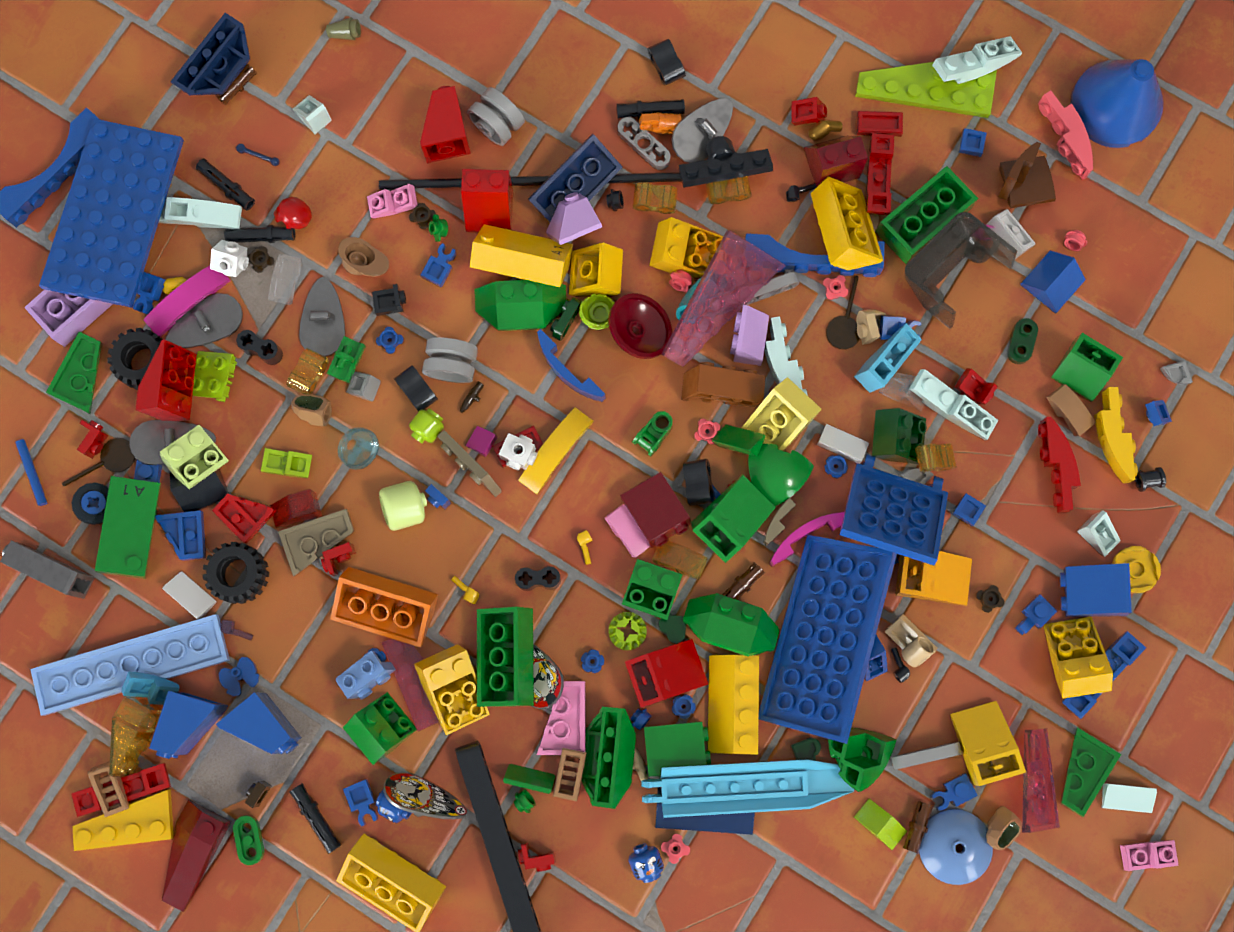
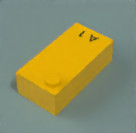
M484 224L472 244L470 267L560 287L569 270L573 244L564 243L560 245L553 239Z

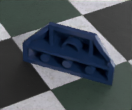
M225 12L170 82L189 96L224 94L250 61L244 25Z

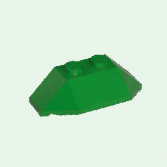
M530 280L495 281L475 289V312L498 331L545 329L562 313V307L567 300L566 285L561 284L560 287Z
M718 593L689 599L683 617V622L688 624L693 633L702 642L745 656L774 651L780 631L763 608Z
M602 706L599 711L600 713L586 728L587 753L581 781L590 797L592 806L615 809L632 783L636 733L626 709Z

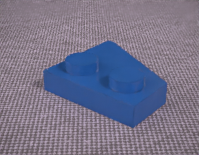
M203 511L155 515L157 522L160 523L166 533L165 536L172 543L174 551L180 560L206 558Z

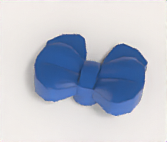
M241 657L237 667L233 669L223 668L219 672L220 683L225 689H228L226 693L232 696L241 695L240 680L244 679L250 687H255L260 677L257 674L255 663L248 657Z

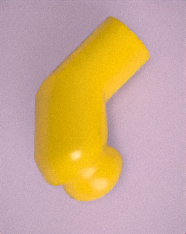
M184 277L166 279L163 284V292L169 295L187 279Z

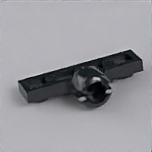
M725 136L714 137L706 145L708 159L678 165L683 188L773 171V163L768 149L736 153L732 141Z

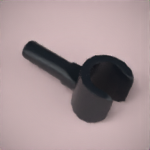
M816 183L804 187L796 185L789 187L786 192L787 201L795 202L800 200L799 194L816 189Z
M893 648L891 652L899 667L893 673L896 679L902 683L909 678L910 671L903 664L897 648Z

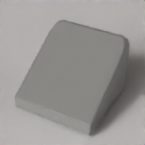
M354 372L346 393L368 401H374L381 381L372 375Z

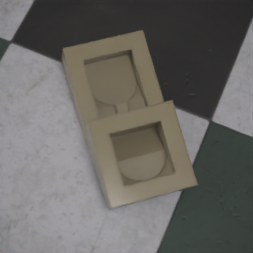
M790 498L781 506L772 519L763 542L765 546H768L786 528L780 520L796 506Z

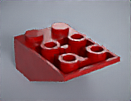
M165 339L162 340L138 387L136 411L162 421L179 422L190 420L197 354Z
M693 639L625 661L640 708L709 684Z

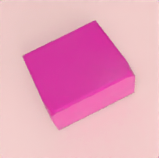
M477 426L466 447L486 457L498 437L496 434Z

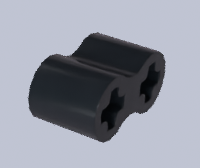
M669 39L647 48L651 62L665 86L686 76L683 64Z
M243 330L237 335V345L247 355H257L269 365H276L282 360L283 352L274 341L269 339L262 340L251 330Z
M413 365L393 378L418 412L422 409L425 410L438 400Z
M701 459L684 462L683 473L688 504L694 506L712 503L714 501V490L709 460Z
M550 566L539 571L521 568L515 574V582L523 591H530L536 587L554 590L559 587L561 576L556 568ZM550 572L556 577V579L552 580V584H548L547 580H544V577H548ZM525 574L532 578V580L528 581V585L520 581V579L524 578Z

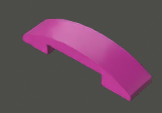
M209 265L166 296L144 318V321L155 334L161 337L176 324L179 318L209 294H215L231 280L223 273L210 269Z
M845 512L821 516L799 527L776 550L769 563L771 567L793 555L794 551L790 545L820 527L828 524L831 531L841 527Z

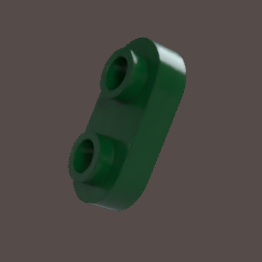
M575 297L571 300H566L562 307L563 314L561 318H556L551 326L550 331L553 332V338L559 341L563 340L579 313L581 300Z
M1029 318L1021 319L1013 327L1007 356L1014 364H1024L1032 356L1038 334V326L1033 320ZM1024 326L1029 327V333L1023 330ZM1022 348L1024 354H1020L1017 349Z

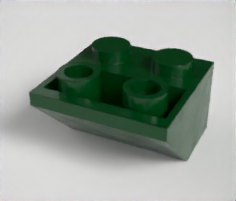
M901 408L876 410L872 456L885 461L923 464L925 432L927 429L926 418Z

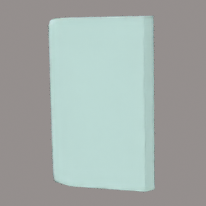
M1104 783L1102 789V808L1152 813L1157 789Z

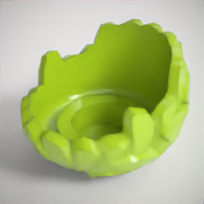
M594 293L581 302L579 307L580 318L591 329H605L609 327V312L615 302L605 294L596 295Z

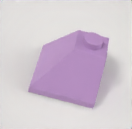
M571 193L565 196V200L558 203L546 233L548 237L562 245L597 230L602 225L587 197L580 193Z

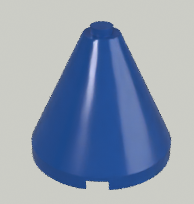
M1144 59L1107 60L1091 66L1075 84L1070 99V104L1074 106L1084 123L1089 139L1100 145L1112 148H1124L1144 140L1156 128L1163 113V96L1154 68L1149 61Z

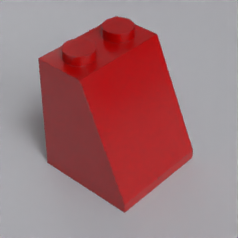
M441 86L437 90L432 91L420 140L427 164L471 154L455 86Z
M462 169L461 195L466 232H479L484 224L511 230L513 186L509 170Z

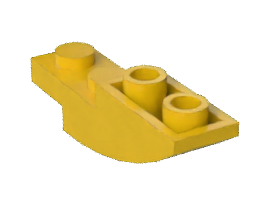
M1108 387L1102 392L1103 410L1094 415L1096 431L1103 453L1112 470L1123 484L1130 483L1135 480L1138 473V467L1134 463L1133 456L1136 450L1135 440H1132V433H1122L1124 429V418L1120 414L1122 395L1119 394L1118 387Z

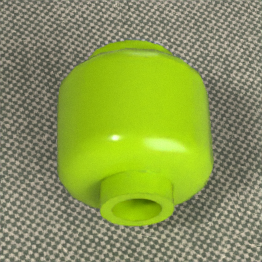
M430 408L427 411L420 410L409 424L410 429L413 431L411 436L421 444L424 441L434 442L444 429L443 418Z

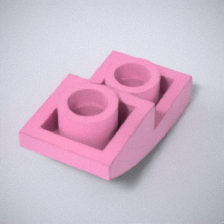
M411 184L392 191L384 189L367 196L371 218L398 214L418 206L415 188Z
M624 504L604 517L616 537L621 539L632 557L636 558L650 547L644 534Z
M1174 840L1120 845L1125 871L1179 866Z

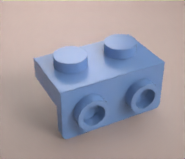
M370 651L336 678V682L347 699L360 698L362 700L373 692L371 689L377 684L382 685L391 678L390 674L396 669L391 662H381L376 653Z

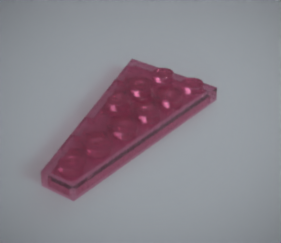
M726 231L661 355L684 367L703 348V345L712 336H715L720 331V328L727 321H730L743 308V305H746L754 297V294L763 286H766L771 281V278L786 265L732 231Z

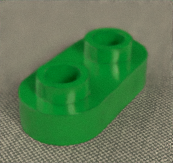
M241 816L233 825L238 858L245 865H254L260 862L264 856L260 824L254 816ZM246 823L251 825L250 832H246L244 829ZM251 847H253L256 850V854L254 857L249 855V849Z

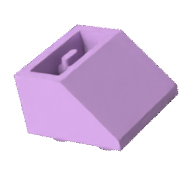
M743 305L742 312H737L733 332H738V335H733L730 354L734 355L733 362L761 366L769 315L747 305Z

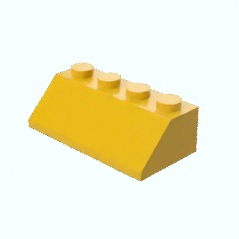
M828 176L810 194L830 264L845 270H852L881 263L883 257L870 215L866 211V202L862 190Z
M709 655L708 751L710 753L758 754L759 655Z
M366 834L361 836L348 853L336 880L414 932L421 931L446 888L438 879L431 877L416 865L409 863L396 852L387 849L378 843L377 840L370 838Z

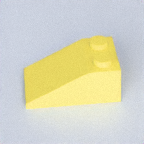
M787 377L773 388L741 428L765 434L766 437L763 444L778 445V450L784 451L822 409Z

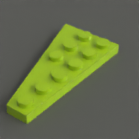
M934 62L865 71L859 73L855 97L989 118L997 70L960 84L955 80L943 82L933 67Z

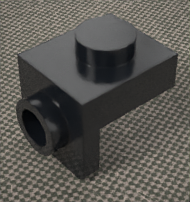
M393 284L391 289L372 292L376 316L404 312L403 304H406V295L404 290H400L398 284Z

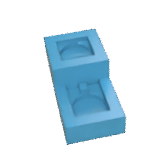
M129 671L122 687L123 696L147 697L149 704L164 705L168 691L178 692L180 687L179 684L162 677Z

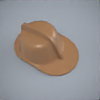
M348 237L339 244V256L342 259L344 268L349 273L374 277L386 273L389 269L390 262L388 258L365 240L357 237Z

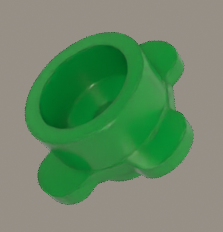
M434 214L433 221L429 223V233L434 236L436 242H440L441 237H446L448 234V223L445 219H439L438 214Z

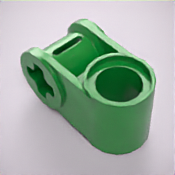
M665 411L654 414L646 426L635 436L632 443L634 445L638 444L645 449L650 457L653 456L672 430L673 420L671 415ZM660 418H665L669 422L668 426L664 429L656 426V421Z

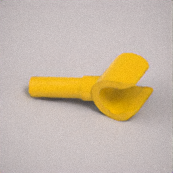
M585 530L578 534L577 540L583 551L585 565L591 564L586 544L591 542L592 538L589 532Z
M454 576L451 580L466 592L463 599L476 604L479 593Z

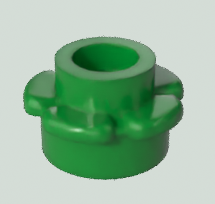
M527 790L515 793V807L520 812L530 813L531 809L536 806L533 796Z

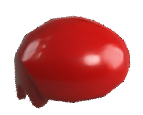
M288 197L279 203L274 212V217L277 223L282 221L287 229L300 230L308 226L312 219V212L303 200L297 197Z

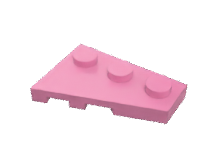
M564 681L562 695L557 703L552 706L537 755H561L562 748L586 752V682Z

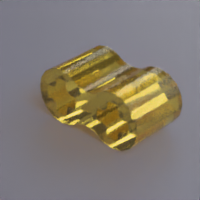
M748 176L706 184L710 204L742 201L752 196Z
M637 183L635 185L632 207L638 211L673 214L676 210L678 189L670 185Z
M306 348L287 380V387L303 395L312 394L328 366L329 358Z
M928 444L915 448L920 472L946 471L957 467L952 444Z

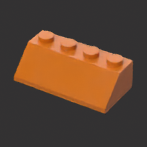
M348 567L339 577L330 620L421 647L434 615L438 594Z

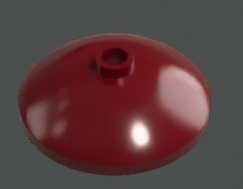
M631 293L620 297L612 305L608 317L609 329L612 337L621 349L631 356L640 359L656 358L667 350L672 340V326L666 311L659 303L646 295Z

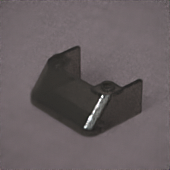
M961 212L907 263L904 276L921 305L951 329L954 325L956 311L944 302V295L936 286L965 257L974 263H984L993 255L1011 269L1018 250L974 215L968 212Z

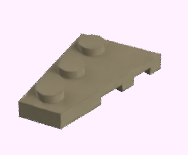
M445 430L437 436L443 443L440 447L449 456L454 454L457 457L454 461L463 470L468 469L471 472L469 476L478 485L482 483L495 497L502 492L491 476Z
M344 509L278 531L293 576L323 555L322 552L332 549L355 530L348 509Z

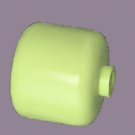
M406 481L382 488L379 491L382 512L390 530L403 529L424 521V507L427 506V501L424 493L419 492L414 482Z

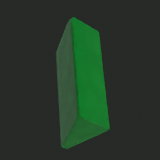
M725 425L714 436L712 442L718 447L757 457L766 435Z
M509 764L503 782L550 794L553 790L555 775Z

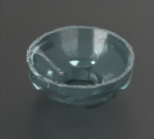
M356 427L350 429L342 436L338 445V456L341 462L355 470L367 467L378 453V439L372 431L366 428ZM355 438L357 440L356 447L348 450V442Z

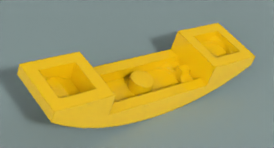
M575 407L537 452L534 464L532 466L528 465L518 481L535 494H538L551 478L553 471L594 421Z

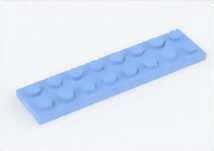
M214 614L30 670L40 714L45 716L122 693V687L129 671L170 679L230 661L219 615Z

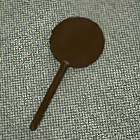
M857 275L853 280L845 316L834 318L826 329L829 343L838 349H850L860 339L857 334V322L850 318L859 279Z
M123 438L109 440L101 450V462L64 481L62 485L67 486L103 465L112 472L127 470L135 460V456L130 449V442Z

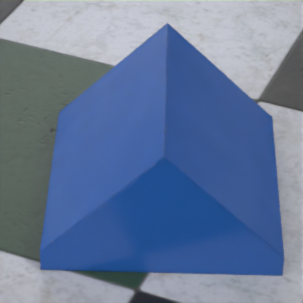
M1050 250L1020 285L1056 314L1086 279L1074 257Z

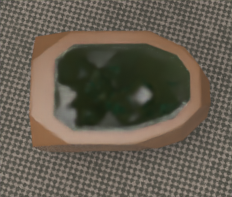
M312 394L298 395L291 402L293 412L300 419L308 421L310 425L324 427L327 426L331 419V402L322 396Z
M1000 806L987 823V843L994 849L1004 850L1021 833L1023 823L1012 811L1004 806Z

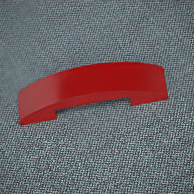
M876 133L871 135L866 185L867 213L889 215L891 213L892 193H890L895 135Z
M165 763L121 778L128 802L171 787ZM112 781L104 783L103 787L112 785ZM93 786L71 793L77 817L102 810ZM113 790L105 793L106 797L116 794V791ZM116 799L109 802V807L120 803V801Z

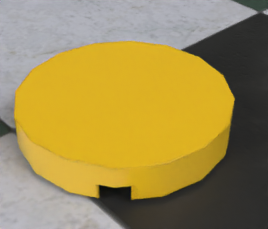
M1130 546L1120 550L1114 556L1111 563H1129L1131 593L1140 594L1151 590L1161 575V566L1157 557L1142 546Z

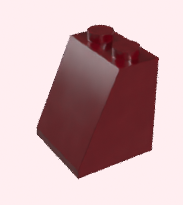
M847 135L804 147L808 165L817 187L828 176L843 183L859 179L868 159L861 136Z

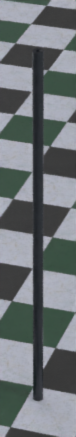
M679 173L616 174L607 184L682 181ZM550 176L511 177L512 186L542 185ZM462 178L379 180V189H397L407 184L413 185L415 189L461 187Z

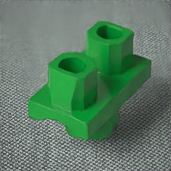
M344 336L338 350L334 354L327 374L350 383L366 345Z

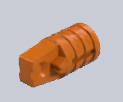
M659 112L642 114L639 119V129L655 133L673 134V130L681 121V115Z

